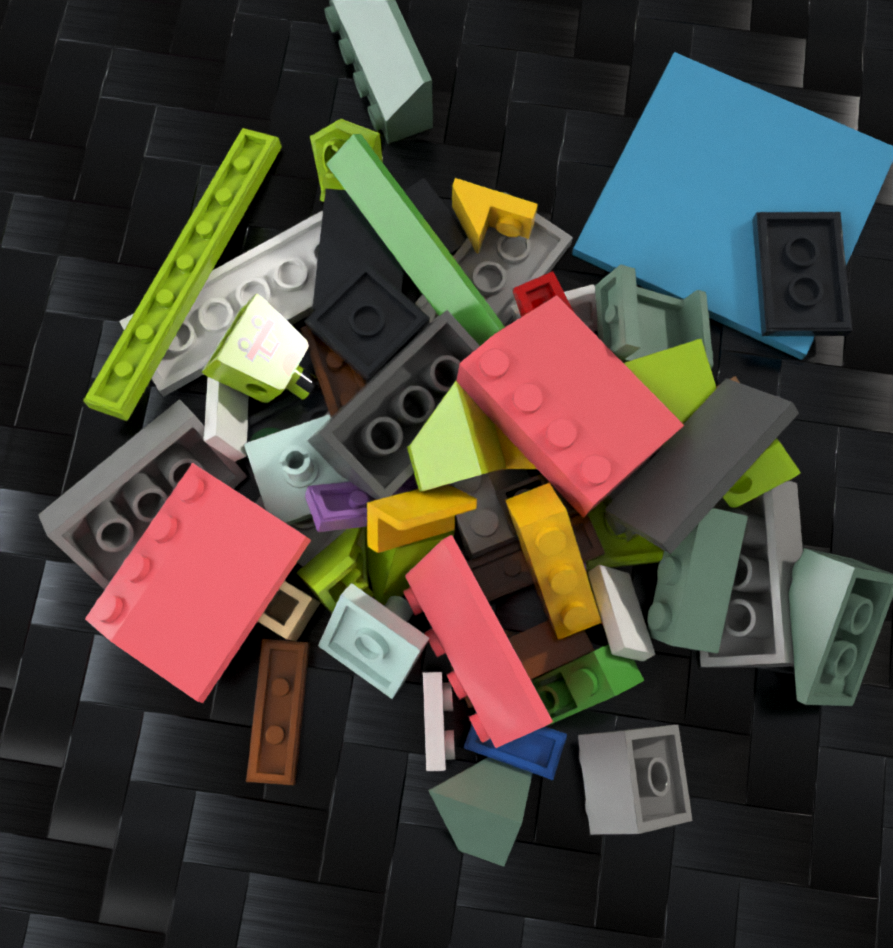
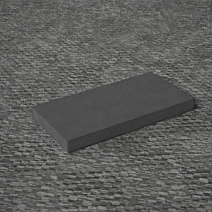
M726 378L683 424L684 427L668 440L606 507L605 511L616 522L671 554L799 412L791 401Z

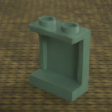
M622 264L595 285L598 338L623 363L701 338L710 368L713 367L706 292L696 290L685 299H677L636 286L635 268Z

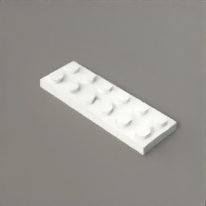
M323 211L212 270L152 376L153 382L163 397L204 375L201 372L239 310L256 293L263 297L291 325L313 313L312 306ZM133 314L119 321L124 330Z

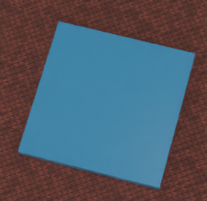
M674 52L573 248L572 255L610 273L620 264L635 268L637 285L677 299H685L696 290L704 291L707 295L709 318L802 360L807 355L815 336H762L752 219L756 212H841L845 261L847 265L893 162V146Z

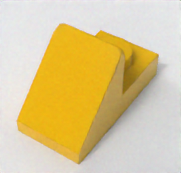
M455 178L452 185V208L477 254L480 252L489 226L496 228L499 233L508 237L521 236L529 239L534 226L538 204Z

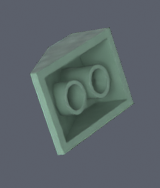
M804 548L801 557L796 561L792 569L793 580L788 591L797 701L805 705L853 706L893 598V574L852 558Z

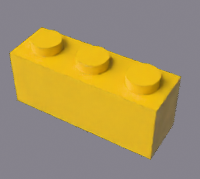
M547 483L506 499L505 501L539 600L558 640L602 623L567 510L551 484Z

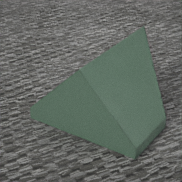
M488 757L428 790L459 851L505 866L523 821L533 773Z

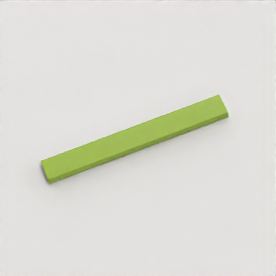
M242 128L83 401L89 408L128 421L282 148L278 137Z

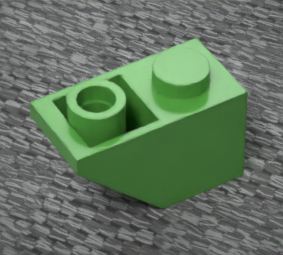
M608 644L531 682L553 720L552 723H555L615 697L643 682L644 679L634 659L612 655Z

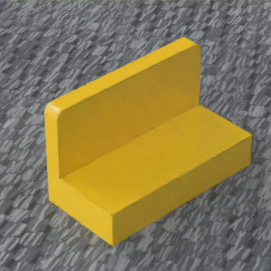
M447 484L419 492V489L367 502V546L380 553L453 531L455 529V515L477 509V498Z

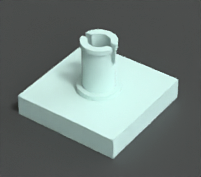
M330 414L244 444L266 511L288 525L312 518L305 498L308 486L350 482L339 475L307 441L331 418Z
M351 583L341 594L318 646L393 699L430 638L406 622L413 615V610L404 598L391 596L385 606H383Z

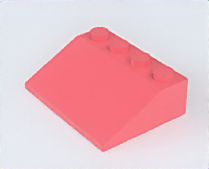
M557 295L495 333L459 364L456 380L459 385L583 518L684 427L679 419Z
M192 463L131 553L124 560L109 585L98 598L85 620L116 646L194 700L204 703L311 539Z
M450 535L444 538L405 575L410 587L404 590L403 593L415 616L422 612L425 613L432 628L424 633L430 638L428 641L437 658L446 653L454 668V671L446 675L459 700L468 696L477 713L470 716L469 719L481 742L484 743L491 739L495 748H498L552 723L553 720L453 536Z

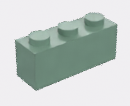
M712 508L671 554L664 551L657 570L658 581L653 604L648 611L647 630L651 638L671 646L718 654L748 516Z

